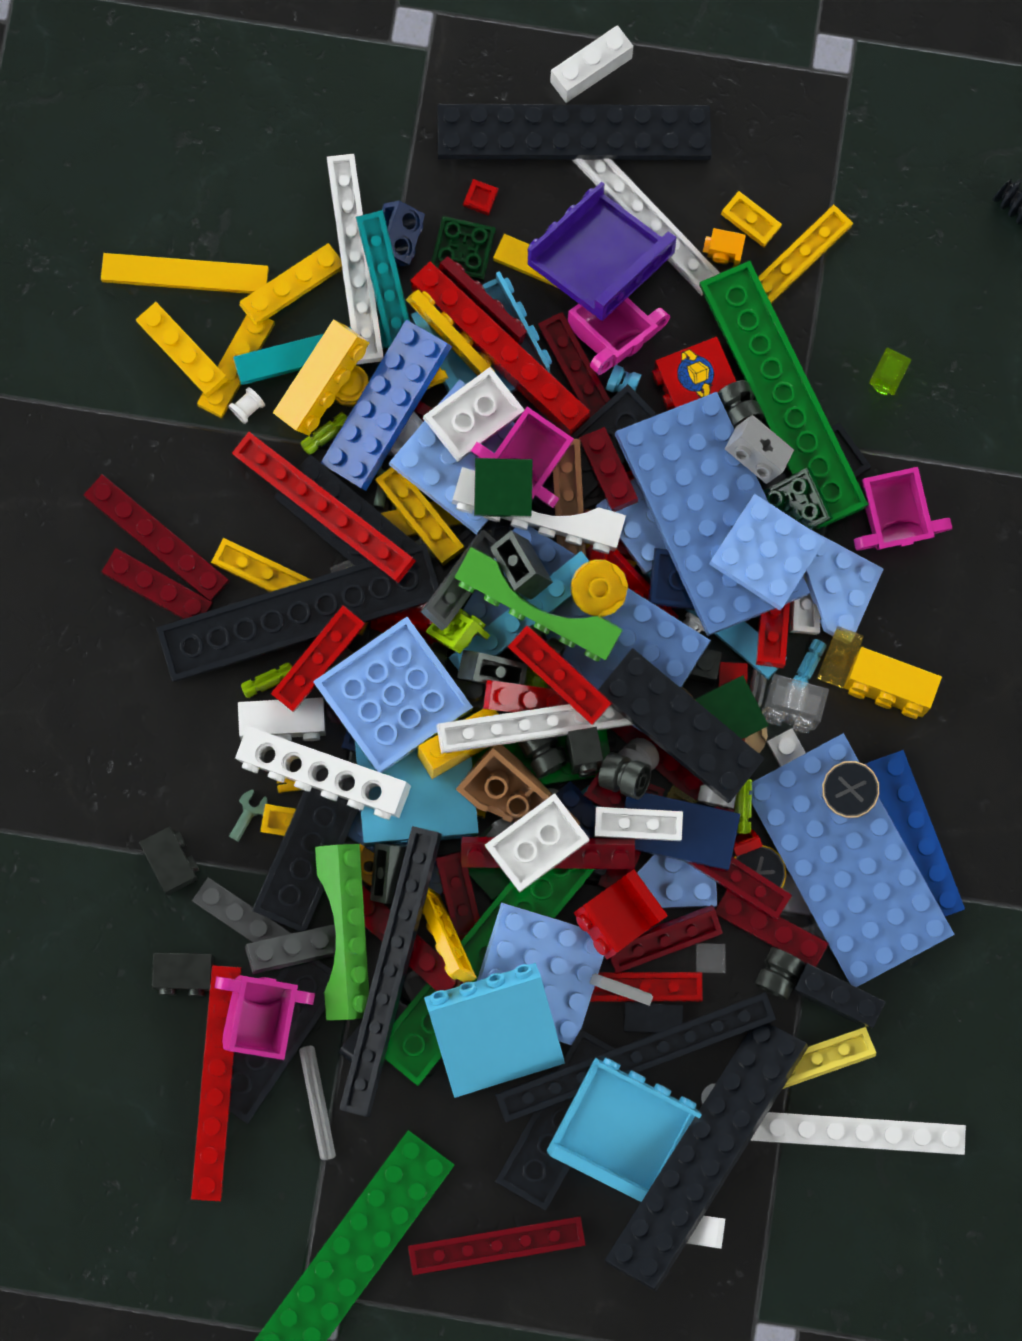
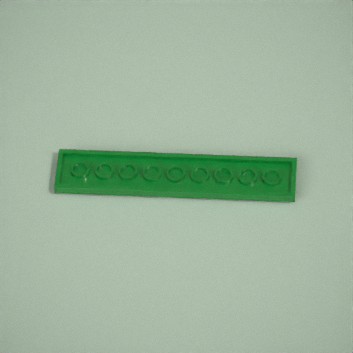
M751 261L701 281L699 286L744 380L749 383L754 393V400L758 401L764 413L763 419L767 427L794 449L786 465L790 475L792 476L805 468H811L833 517V519L816 527V529L868 508L869 504Z
M552 868L520 893L510 881L461 941L476 975V979L472 982L478 979L501 902L555 919L595 869ZM428 983L394 1022L385 1056L386 1061L417 1086L421 1084L442 1058L424 997L436 992Z
M408 1130L254 1341H327L455 1165Z

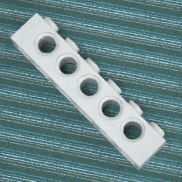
M249 726L246 728L235 759L243 763L241 768L253 773H258L259 769L269 772L268 777L282 783H284L285 778L295 781L294 787L310 792L311 788L322 791L320 795L333 801H337L338 797L348 800V806L362 811L365 806L375 810L374 815L390 820L391 816L400 818L411 785L406 781ZM269 750H275L274 760L270 763H265V753ZM295 759H301L302 766L300 770L291 772V762ZM322 768H327L328 777L324 781L318 782L316 780L317 772ZM353 777L355 780L354 787L349 791H344L342 788L344 780ZM374 787H381V796L377 800H370V790Z

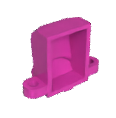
M629 298L624 300L603 321L580 304L569 310L568 322L572 331L597 353L592 359L590 367L598 375L605 373L626 357H630L638 352L643 344L655 336L670 319V315L662 308L656 309L647 316Z
M526 407L495 453L478 442L475 443L471 452L479 458L532 459V499L536 497L551 508H554L559 498L545 489L543 484L567 452L574 438L529 407Z
M918 467L868 477L861 481V490L869 504L868 508L865 509L872 534L854 539L856 551L874 547L880 550L894 546H908L914 544L913 542L934 538V534L953 529L950 518L931 521Z
M240 975L235 979L216 976L214 988L232 991L223 1032V1049L284 1060L294 1004L298 1002L313 1005L315 993L297 990L298 985L277 982V979L254 978Z

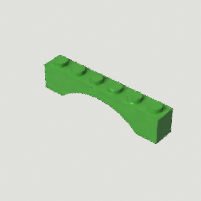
M470 547L454 577L460 580L458 586L471 593H474L475 589L485 594L483 598L485 601L496 607H499L500 603L510 608L508 613L522 621L525 617L535 621L533 627L546 634H549L550 631L560 635V642L571 648H574L577 644L586 649L584 655L597 662L601 658L604 660L608 659L624 630L599 615L587 618H567L550 614L535 607L518 592L514 591L496 559L474 547Z
M360 844L315 847L317 876L329 898L336 931L334 965L330 980L324 991L326 1020L363 1018L369 996Z

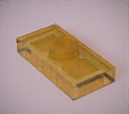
M837 626L816 679L843 689L864 636Z

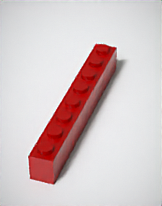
M431 261L411 279L412 291L427 292L435 301L433 306L440 313L445 312L454 321L452 326L459 333L464 332L473 341L472 347L478 353H484L491 360V366L556 427L571 436L589 419L590 410Z

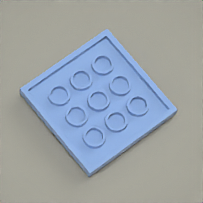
M459 379L441 402L466 384ZM424 421L392 458L389 465L476 535L488 522L489 519L483 516H474V510L472 514L457 510V505L452 504L462 467L475 471V458L479 457L471 452L457 462ZM510 423L482 445L495 453L515 423Z
M408 617L313 681L375 770L380 773L385 772L418 749V746L438 735L437 724L458 721L473 710V706Z
M501 902L477 981L485 979L494 973L514 970L520 965L536 963L542 978L559 1042L572 1045L582 1028L594 990V985L590 984L593 974L599 973L604 955L597 952L590 935L579 926Z

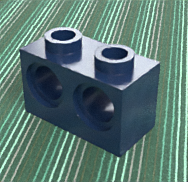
M401 201L384 203L382 210L396 266L410 265L415 256L418 236L423 230L422 223L425 214Z

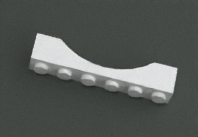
M464 467L461 469L452 504L457 505V510L472 514L474 510L475 471ZM598 507L589 512L572 516H551L532 511L531 518L483 517L496 522H500L501 518L512 521L511 526L527 530L528 526L539 529L538 533L540 535L554 538L555 534L566 537L565 541L570 544L581 546L582 542L593 545L592 549L597 552L609 554L610 550L615 552L626 515Z

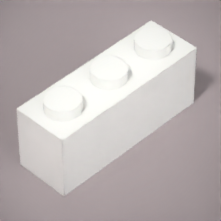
M617 25L551 70L550 82L567 103L632 59L633 45Z
M323 697L305 698L295 712H292L279 700L238 702L239 736L241 740L247 726L292 741V737H303L304 741L320 740V736H326L325 702Z

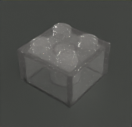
M774 674L768 684L761 711L768 723L782 725V722L793 725L794 730L809 733V730L815 731L821 722L829 689Z

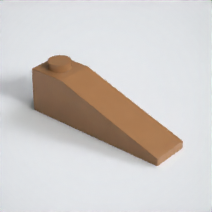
M503 745L491 746L456 787V790L476 808L503 817V820L510 823L517 822L553 795ZM568 810L579 825L580 821Z

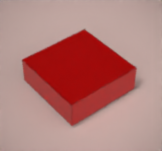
M473 179L463 206L489 216L499 188Z
M752 829L749 834L736 835L733 848L735 856L737 857L763 847L760 837Z

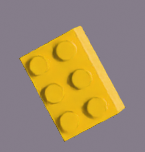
M861 647L853 659L843 688L849 690L848 694L853 697L864 699L866 696L876 700L875 704L880 707L891 709V706L901 709L903 715L917 719L918 716L923 718L931 709L942 676Z

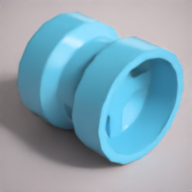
M615 365L608 380L606 391L611 393L619 392L627 384L636 391L641 374L626 372L624 367Z

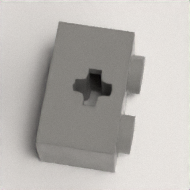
M753 415L736 426L725 447L727 452L766 484L783 473L794 451L793 448Z

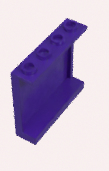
M600 182L594 189L590 188L578 204L571 205L565 215L558 222H553L542 237L536 238L530 243L527 250L528 265L601 321L609 316L675 253L677 239L669 231L661 237L604 194L605 184L603 182Z

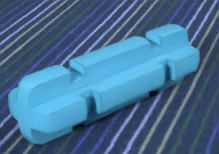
M818 639L812 641L808 649L809 652L806 653L796 672L798 675L794 676L790 684L794 690L799 692L805 690L809 683L807 680L812 677L821 659L819 656L823 655L827 647L824 642Z

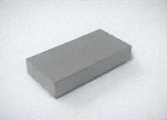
M596 973L592 975L590 984L649 1006L653 999L652 994Z

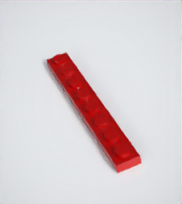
M248 432L232 452L241 462L397 583L401 581L416 562L409 554L252 433Z
M212 965L191 1195L193 1200L221 1202L234 1063V1052L224 1050L222 1040L232 991L214 987L216 976L235 979L241 975V967Z

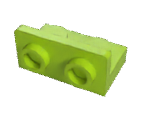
M461 608L447 628L440 630L432 623L426 631L431 638L459 654L471 643L475 634L486 640L490 637L483 629L486 625L476 616H470Z

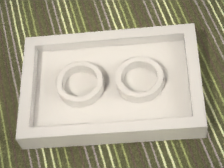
M489 367L426 413L423 419L456 461L459 462L471 453V449L476 442L483 444L520 417L524 412V408L492 368Z
M553 794L485 844V847L520 893L588 843L590 839L556 794Z

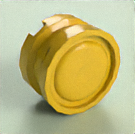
M355 365L351 371L350 378L341 386L336 394L335 401L340 405L354 407L369 382L368 376L361 367Z

